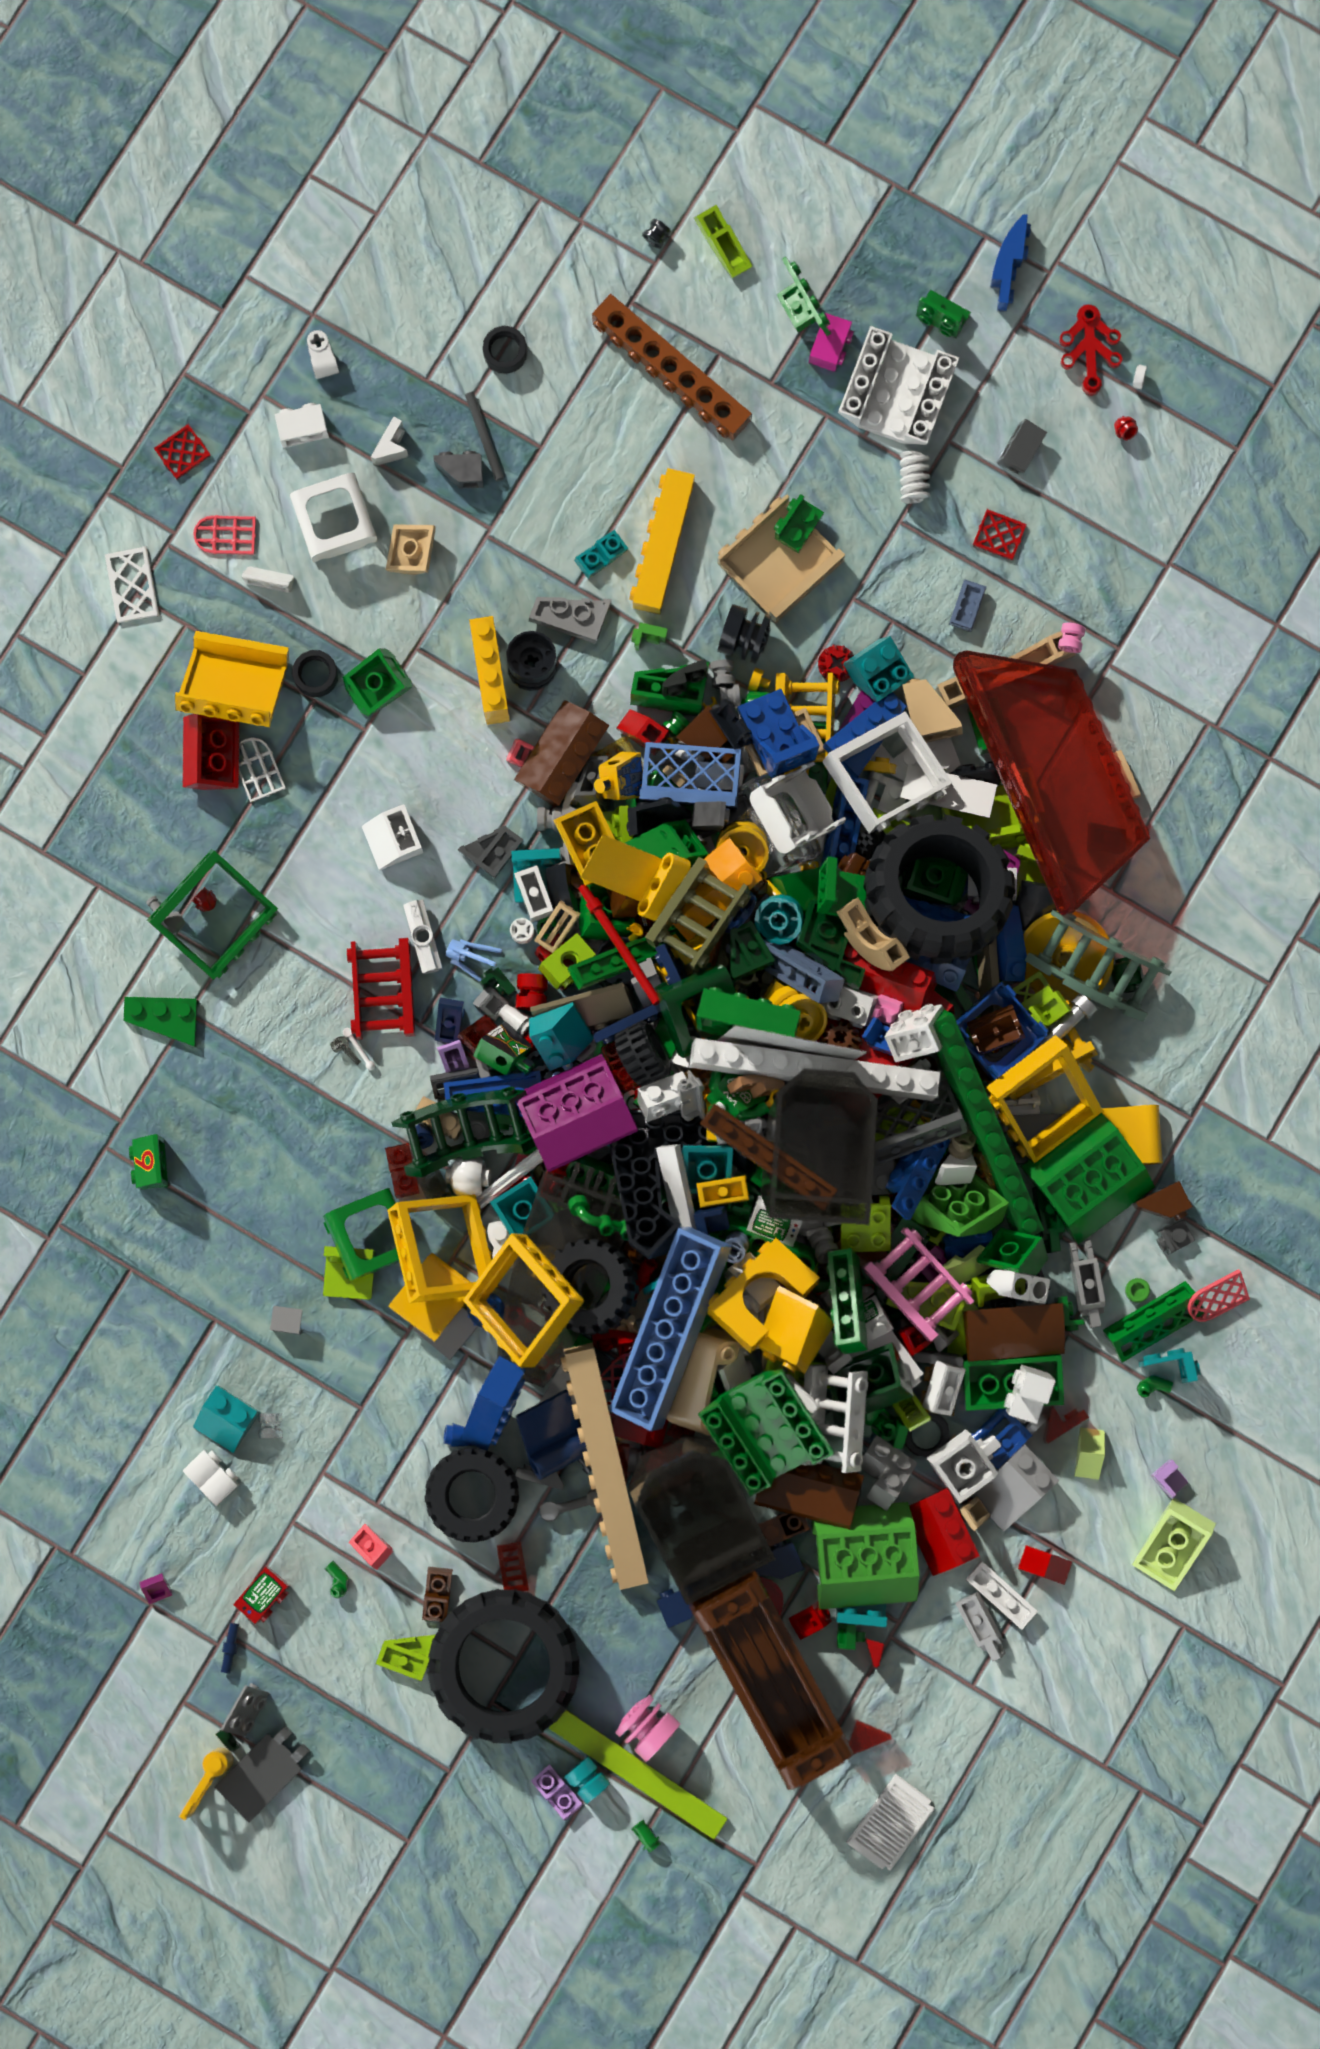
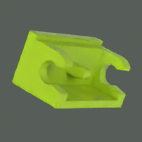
M988 1275L971 1278L972 1299L975 1305L978 1304V1307H984V1301L1006 1297L1000 1296L987 1283ZM1019 1278L1015 1283L1014 1288L1018 1295L1026 1293V1279Z

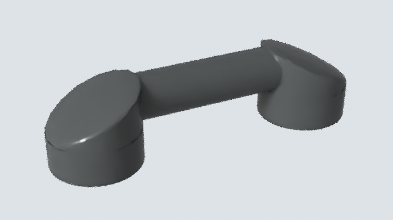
M590 1490L586 1496L559 1504L545 1502L540 1507V1516L545 1521H554L560 1513L588 1505L595 1507L594 1499L598 1498L597 1490Z

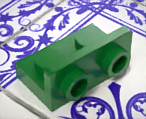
M802 494L799 495L797 500L793 498L786 508L789 511L784 519L780 517L773 528L776 531L774 539L797 553L800 552L824 515L823 511L805 501V496Z

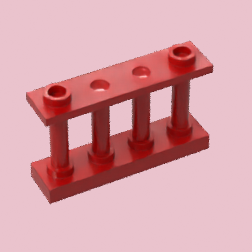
M399 938V945H395V948L358 950L357 943L352 941L351 948H347V961L352 963L355 1020H351V1033L356 1034L358 1040H363L362 1031L400 1029V1031H404L406 1037L416 1036L409 938ZM395 957L396 960L400 959V969H396L395 972L359 974L358 960ZM389 981L401 983L402 992L397 995L360 998V983ZM387 1005L403 1007V1016H400L399 1019L362 1021L361 1007Z

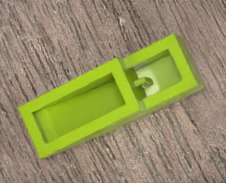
M717 205L694 217L703 236L731 278L752 267L734 231L726 223Z

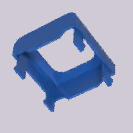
M1002 982L993 986L956 1020L971 1057L992 1081H995L1023 1060L1048 1036L1047 1032L1049 1031L1041 1021L1037 1023L1014 997L1016 992L1009 984L1005 986ZM1012 1004L1026 1038L1021 1039L999 1061L990 1062L983 1055H979L977 1048L968 1039L970 1036L966 1033L968 1026L966 1022L977 1018L990 1005H998L1004 1008Z

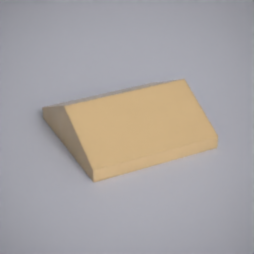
M394 524L386 570L409 575L427 573L436 526Z

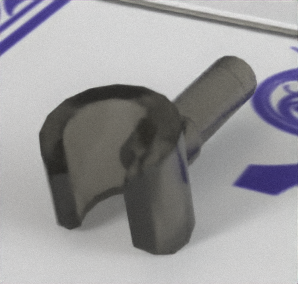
M340 1036L335 1038L334 1042H331V1048L335 1053L343 1050L356 1065L361 1062L349 1048V1041L346 1037Z

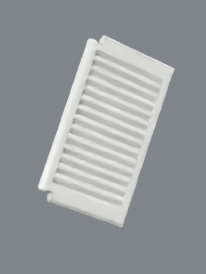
M895 1774L846 1843L882 1870L885 1866L888 1870H892L935 1810L934 1806L929 1805L932 1800Z

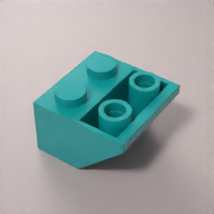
M891 636L878 639L843 663L853 682L875 702L880 701L902 686V684L914 678L912 671Z

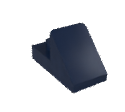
M440 997L435 1041L451 1043L460 1039L465 1013L463 1001Z

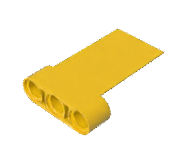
M602 834L580 878L640 901L637 908L638 914L656 921L690 871L691 863L689 860L672 853H667L662 859Z

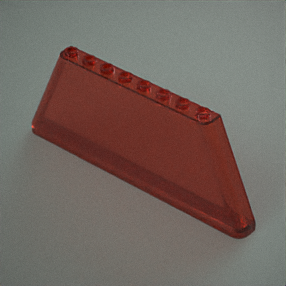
M968 650L958 652L953 660L955 675L1058 912L1063 916L1074 913L1151 839L1149 829L1141 818L1140 809L1130 793V786L1125 782L1121 773V766L1116 761L1111 744L1106 739L1102 730V723L1097 718L1093 709V703L1086 694L1083 680L1079 677L1076 669Z

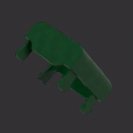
M708 963L705 968L699 969V973L671 985L664 982L654 987L660 1001V1009L670 1038L678 1055L682 1058L691 1055L692 1043L694 1042L689 1035L681 1011L683 1001L690 996L702 992L704 988L708 989L714 986L720 987L727 994L734 995L736 993L728 970L721 964L712 966L711 963ZM715 1034L705 1040L717 1041L722 1036Z

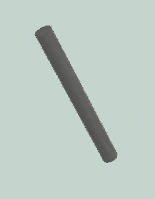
M468 392L465 394L495 481H502L504 475L474 392Z

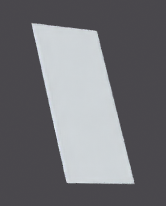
M908 765L900 798L912 800L934 788L921 767ZM946 773L952 782L946 790L947 794L937 801L934 798L928 801L930 805L990 818L997 784Z

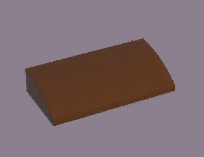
M1063 1303L963 1312L968 1362L1065 1354Z

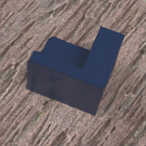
M726 1204L697 1209L693 1214L696 1229L707 1235L711 1232L730 1228Z

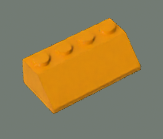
M730 837L704 858L709 865L710 875L737 891L740 890L743 884L747 885L750 890L762 880L761 873ZM705 882L703 884L700 883L695 890L698 896L723 911L728 908L733 900ZM687 903L682 910L683 915L703 927H707L716 919V917L693 903ZM673 923L687 941L697 935L683 925Z

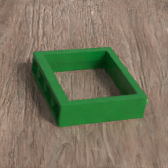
M211 849L146 921L214 980L216 977L220 978L223 973L227 972L229 969L227 965L232 959L236 961L244 953L243 947L249 941L252 943L261 934L259 929L265 923L269 925L273 921L272 919L277 915L275 912L278 908L215 850ZM216 863L265 908L218 960L209 967L161 923Z

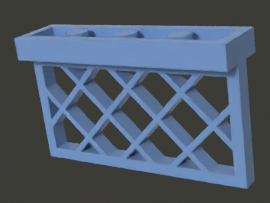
M646 742L642 789H640L639 799L657 802L659 798L669 797L679 804L694 805L695 802L723 801L726 802L727 808H738L742 750ZM651 748L661 749L666 754V757L656 765L650 759ZM665 749H671L673 751L668 754V752ZM678 750H684L690 758L679 767L671 756ZM689 751H697V752L692 756ZM702 752H708L714 758L705 768H702L695 759ZM713 753H721V754H720L718 757H715V755H714ZM726 754H736L735 764L726 770L719 760ZM670 759L677 769L666 778L659 767ZM691 761H694L701 771L690 780L682 769ZM717 762L725 773L713 781L706 771ZM651 763L653 765V768L649 770V765ZM657 770L664 780L658 786H648V776ZM733 770H734V778H733V777L731 776V774H730V772H732ZM681 772L688 782L681 788H675L669 780ZM704 773L712 784L705 790H699L693 782ZM727 775L733 781L732 792H724L717 785ZM668 783L670 787H662V786H663L664 784ZM691 784L694 789L686 788ZM715 786L718 791H711L710 789Z

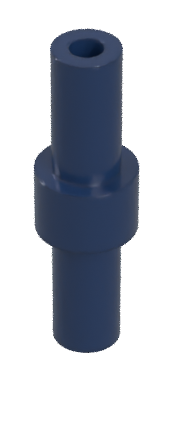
M237 1623L229 1624L227 1640L223 1643L222 1652H224L221 1667V1672L231 1673L234 1654H237L238 1644H236L239 1630V1624Z

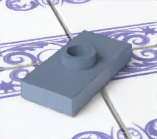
M964 579L949 622L950 626L968 632L972 631L987 586Z

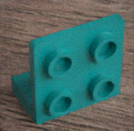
M560 848L511 851L515 902L524 903L514 873L536 865L549 897L546 868L561 862Z
M887 1604L837 1608L836 1622L886 1627Z

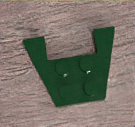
M811 900L804 916V922L798 935L796 946L821 965L843 977L845 984L858 991L866 969L842 959L848 942L844 935L847 932L846 927L839 916L818 913V901ZM876 920L873 921V923H874V924L876 925V927L878 928L879 925H878L877 921H876Z

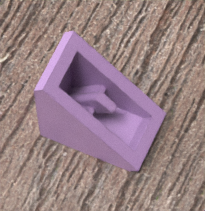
M460 1040L437 1047L446 1073L470 1068Z

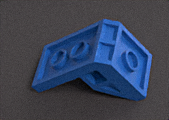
M782 689L737 707L740 717L748 729L752 731L751 736L753 738L751 740L767 774L771 778L816 759L820 746L818 740L804 725H798Z

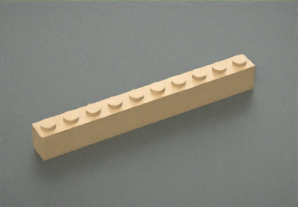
M593 1343L564 1349L565 1357L561 1358L563 1371H569L571 1379L566 1381L569 1396H575L576 1404L572 1405L574 1418H580L582 1426L577 1428L580 1443H586L587 1451L583 1452L585 1465L591 1466L593 1473L588 1475L591 1490H597L598 1498L594 1499L596 1512H602L604 1520L599 1522L602 1537H608L609 1545H605L607 1559H613L615 1567L610 1569L613 1583L618 1582L620 1590L647 1584L649 1582Z

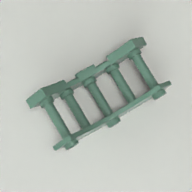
M1052 910L1051 915L1060 920L1043 953L1040 952L1037 955L1029 952L1024 961L1048 976L1052 974L1060 980L1064 979L1062 984L1112 1010L1114 1007L1123 1010L1122 1014L1144 1022L1148 1013L1141 1009L1142 1004L1140 1003L1158 972L1168 976L1172 973V971L1164 967L1166 963L1153 956L1152 959H1149L1122 947L1124 943L1114 937L1107 939L1075 921L1076 916L1066 910H1063L1062 913ZM1068 926L1082 933L1083 936L1066 966L1060 968L1051 962L1053 960L1051 957ZM1093 939L1106 946L1107 950L1091 978L1085 982L1074 976V970L1090 941ZM1117 952L1131 960L1115 989L1107 993L1099 989V982ZM1139 964L1148 967L1149 969L1133 998H1129L1128 1001L1124 1000L1122 994Z

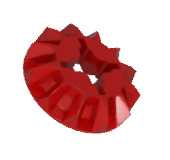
M834 644L825 648L818 659V668L821 675L828 680V673H833L836 680L840 682L849 679L850 675L843 663L854 656L852 651L844 645ZM832 657L837 660L844 657L841 662L842 669L837 666L831 668L833 664Z

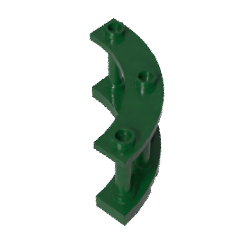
M507 1087L502 1090L468 1095L457 1093L452 1095L451 1099L423 1107L416 1111L401 1113L400 1118L391 1123L392 1127L406 1128L413 1152V1162L404 1166L406 1176L423 1178L436 1170L449 1166V1160L461 1157L464 1161L484 1155V1151L496 1150L497 1154H524L534 1148L536 1144L531 1134H527L523 1130L516 1104L518 1099L527 1095L526 1090H515V1087ZM493 1104H507L514 1134L504 1135L503 1132H500ZM483 1105L491 1132L489 1137L477 1139L473 1136L466 1110L468 1107ZM456 1110L464 1141L461 1144L450 1147V1145H447L439 1115ZM430 1119L438 1148H436V1152L425 1156L422 1152L415 1125Z

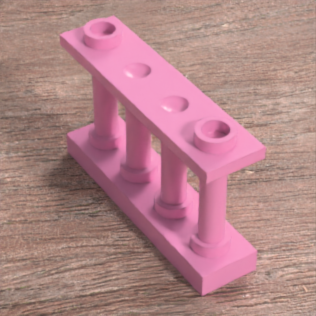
M903 1228L901 1233L906 1238L880 1263L876 1262L873 1264L868 1261L861 1269L926 1340L932 1341L938 1336L935 1331L937 1328L936 1324L962 1300L967 1304H972L974 1300L970 1296L973 1293L964 1283L959 1285L920 1242L923 1238L915 1229ZM913 1245L923 1256L897 1281L893 1280L890 1282L884 1276L887 1273L886 1270ZM930 1263L939 1275L916 1297L910 1298L907 1301L901 1294L903 1288ZM947 1282L956 1293L934 1314L924 1319L918 1313L920 1310L919 1306Z

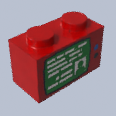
M266 1566L233 1605L254 1624L259 1623V1621L264 1623L273 1613L271 1607L276 1602L281 1604L289 1595L287 1589L290 1585L269 1566Z

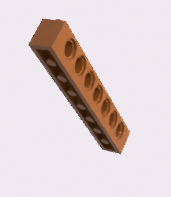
M611 293L592 313L593 326L600 333H607L611 337V342L616 347H623L628 351V356L635 363L641 362L646 367L645 370L653 378L658 377L664 382L663 386L669 392H676L682 397L681 401L688 408H695L699 412V417L704 422H711L716 426V431L723 438L729 437L733 441L751 422L752 413ZM616 320L623 322V325L619 328L613 327L611 324ZM633 335H637L641 338V340L639 342L633 343L629 340V338ZM650 350H655L659 354L658 356L651 358L647 356V352ZM668 365H673L676 367V370L668 373L664 368ZM690 380L694 385L686 388L682 385V382ZM703 395H708L712 400L708 403H703L699 398ZM725 410L729 413V416L721 418L717 413Z

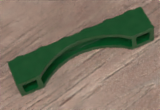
M902 1217L891 1233L892 1250H894L906 1238L901 1233L903 1228L915 1229L923 1238L920 1242L925 1246L930 1239V1236L927 1235L929 1228L918 1223L913 1218L905 1220ZM912 1245L889 1267L885 1277L890 1282L893 1280L897 1281L905 1267L909 1269L917 1259L914 1256L917 1249ZM878 1287L869 1298L876 1295L882 1306L885 1307L887 1296Z

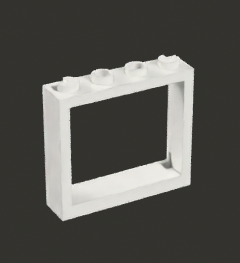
M906 711L829 752L822 761L869 834L875 830L881 832L891 825L890 822L895 819L898 822L910 815L909 811L916 809V811L923 809L929 804L928 801L933 798L936 801L947 794L946 790L952 784L950 778ZM898 732L934 788L877 819L841 762Z

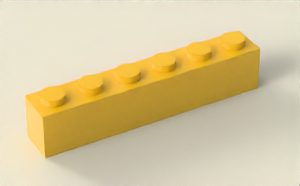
M667 468L666 475H661L658 488L662 489L660 497H655L653 511H656L654 520H649L647 533H650L649 541H644L641 555L644 556L643 564L638 563L635 577L639 578L637 587L632 586L629 600L633 601L634 609L661 614L695 483V474Z

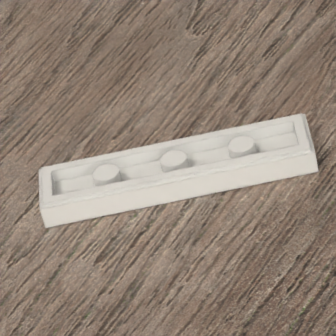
M680 1144L657 1147L656 1150L670 1214L681 1223V1227L696 1229L693 1215L695 1212Z

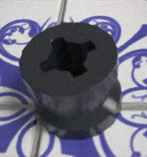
M652 219L650 228L645 230L642 236L649 244L660 249L664 245L663 240L669 237L672 231L660 220Z

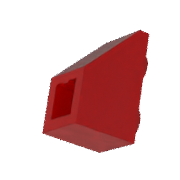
M629 709L616 727L618 731L644 749L646 742L665 743L669 737V731L650 717ZM651 748V753L655 756L660 749Z

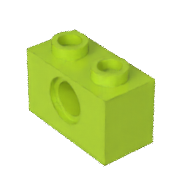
M576 933L542 961L538 970L556 990L562 986L567 988L574 981L567 970L568 967L563 964V960L570 959L576 964L594 957L596 954Z

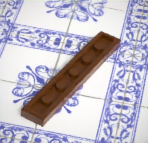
M713 1104L701 1121V1126L822 1211L826 1209L838 1190L717 1104Z

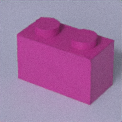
M825 313L831 323L828 325L831 334L827 336L821 328L819 329L810 353L809 363L835 372L838 365H843L846 352L843 350L845 344L850 345L854 331L851 330V321Z

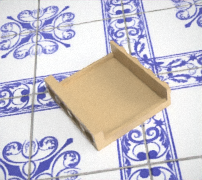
M787 494L782 499L780 497L775 499L770 505L771 509L766 514L760 513L753 520V525L748 530L746 528L742 529L736 535L734 543L731 545L726 544L718 552L717 561L744 592L767 615L771 616V620L775 624L845 560V554L840 549L836 550L816 528L799 553L774 539L776 531L773 528L780 517L784 519L789 512L786 510L790 503Z

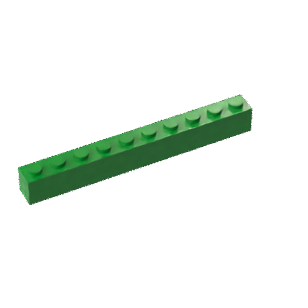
M943 1009L933 1024L942 1045L940 1051L936 1052L968 1130L976 1136L975 1146L993 1189L1009 1202L1005 1217L1010 1229L1036 1235L1044 1231L1041 1221L953 1013Z

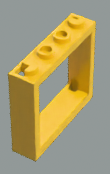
M1056 1035L986 1087L990 1095L988 1099L991 1105L1000 1112L997 1114L999 1120L1004 1126L1009 1128L1006 1132L1011 1140L1018 1144L1015 1147L1022 1158L1027 1156L1034 1164L1103 1112L1068 1045ZM1058 1059L1080 1102L1027 1142L1004 1098L1054 1060Z
M475 1194L397 1202L387 1210L409 1303L465 1297L476 1283L426 1287L409 1216L411 1212L462 1207L479 1277L490 1264L492 1253L487 1245L486 1229L482 1224L481 1209Z
M511 1233L463 1299L471 1309L470 1313L483 1323V1328L494 1336L498 1346L511 1356V1361L516 1362L519 1367L535 1368L584 1302L582 1297L527 1235ZM518 1256L521 1257L561 1303L528 1349L486 1301Z

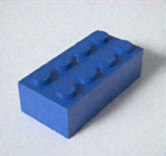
M501 1356L498 1357L476 1397L461 1439L487 1451L491 1444L496 1446L504 1426H507L513 1414L512 1412L526 1382L522 1378L526 1369Z

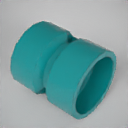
M589 1756L564 1776L572 1787L579 1788L577 1794L585 1804L592 1801L611 1784L603 1773H596L597 1766Z

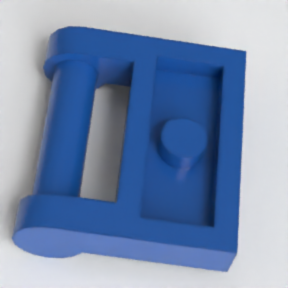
M1007 1408L997 1409L998 1411L974 1434L971 1432L976 1441L982 1440L1001 1420L1005 1418L1009 1422L995 1436L1001 1447L992 1453L993 1458L990 1462L996 1469H999L1033 1436L1014 1416L1008 1415L1006 1412Z

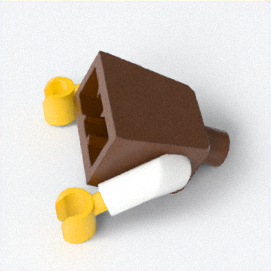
M711 697V705L703 703L704 710L676 737L675 741L677 743L670 737L666 740L670 744L726 748L725 745L729 741L709 712L714 708L720 707L715 697ZM665 749L668 752V754L673 751L671 749ZM678 750L674 754L683 760L690 758L684 750ZM689 751V752H690L691 755L693 756L697 751ZM702 752L695 759L701 762H708L713 757L708 752ZM721 753L713 754L715 755V757H718ZM726 754L719 761L726 764L734 754Z

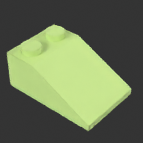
M1172 1498L1132 1565L1175 1591L1211 1537L1216 1523L1176 1498Z

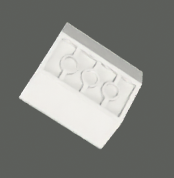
M870 326L838 413L860 429L902 444L927 445L959 357L937 350L935 355L893 341L892 333Z

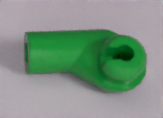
M332 1561L325 1568L333 1577L330 1594L334 1598H340L347 1592L348 1576Z

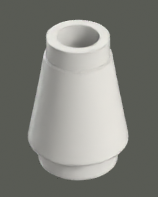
M508 1004L500 1010L499 1016L522 1037L525 1032L529 1031V1018H532L531 1016Z

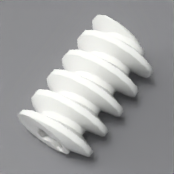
M905 451L900 453L902 458L900 461V466L902 467L900 475L903 477L900 479V484L903 486L900 489V493L903 495L900 501L906 504L920 503L924 498L930 497V493L923 491V489L930 488L929 483L923 482V480L930 478L929 474L923 473V471L930 469L929 465L923 464L930 457L918 451Z

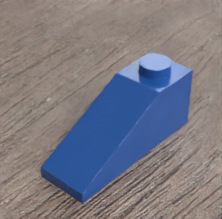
M1013 905L1007 922L996 938L999 979L1003 981H1025L1027 962L1024 960L1027 957L1019 907Z

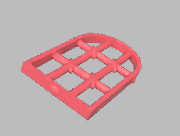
M218 515L204 517L195 526L193 533L194 541L201 550L207 553L254 555L256 517ZM214 519L213 526H200L203 522ZM217 519L234 520L233 527H219ZM237 520H253V527H239V525L237 526ZM197 530L213 531V539H197ZM217 530L233 532V539L217 538ZM237 531H252V540H239L237 538ZM198 542L212 544V550L205 549ZM216 543H230L232 550H216ZM236 543L252 544V550L236 551Z

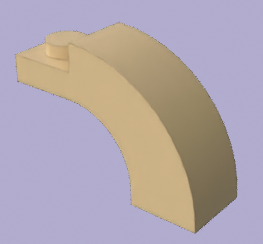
M859 898L853 899L837 911L847 929L844 935L854 949L872 965L891 971L910 958L903 944L897 938H889L878 930Z

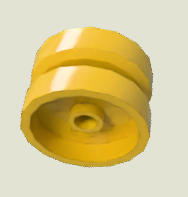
M735 821L728 824L720 832L716 848L730 837L739 849L745 848L744 855L759 872L765 868L769 859V841L765 832L757 824L750 821Z
M790 985L778 989L769 998L774 1005L782 1006L783 1004H789L801 1011L796 1038L815 1042L823 1034L827 1025V1013L821 1003L815 1002Z

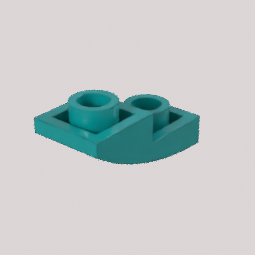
M613 530L597 540L594 546L576 556L574 561L589 579L625 553L628 547L618 533Z

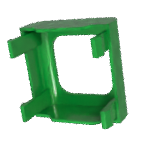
M390 1188L334 1209L323 1216L325 1229L332 1236L344 1265L342 1269L346 1279H350V1282L400 1262L396 1248L369 1260L360 1259L356 1255L345 1229L346 1219L353 1214L376 1205L384 1206L387 1210L395 1205L396 1202Z

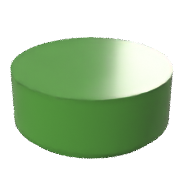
M1132 1279L1125 1286V1295L1131 1302H1143L1150 1295V1286L1144 1279Z

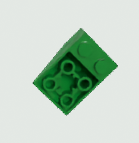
M686 820L666 822L625 842V844L662 859L667 853L675 854L689 860L691 868L698 857L704 859L708 855V852Z

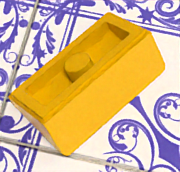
M745 1176L696 1183L700 1209L749 1201Z

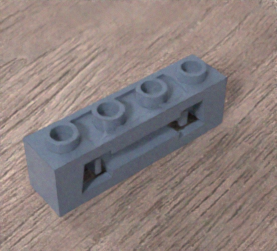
M766 938L763 939L775 959L773 967H767L764 969L765 971L817 1003L838 1001L845 980L843 977L787 943L778 945L765 940Z

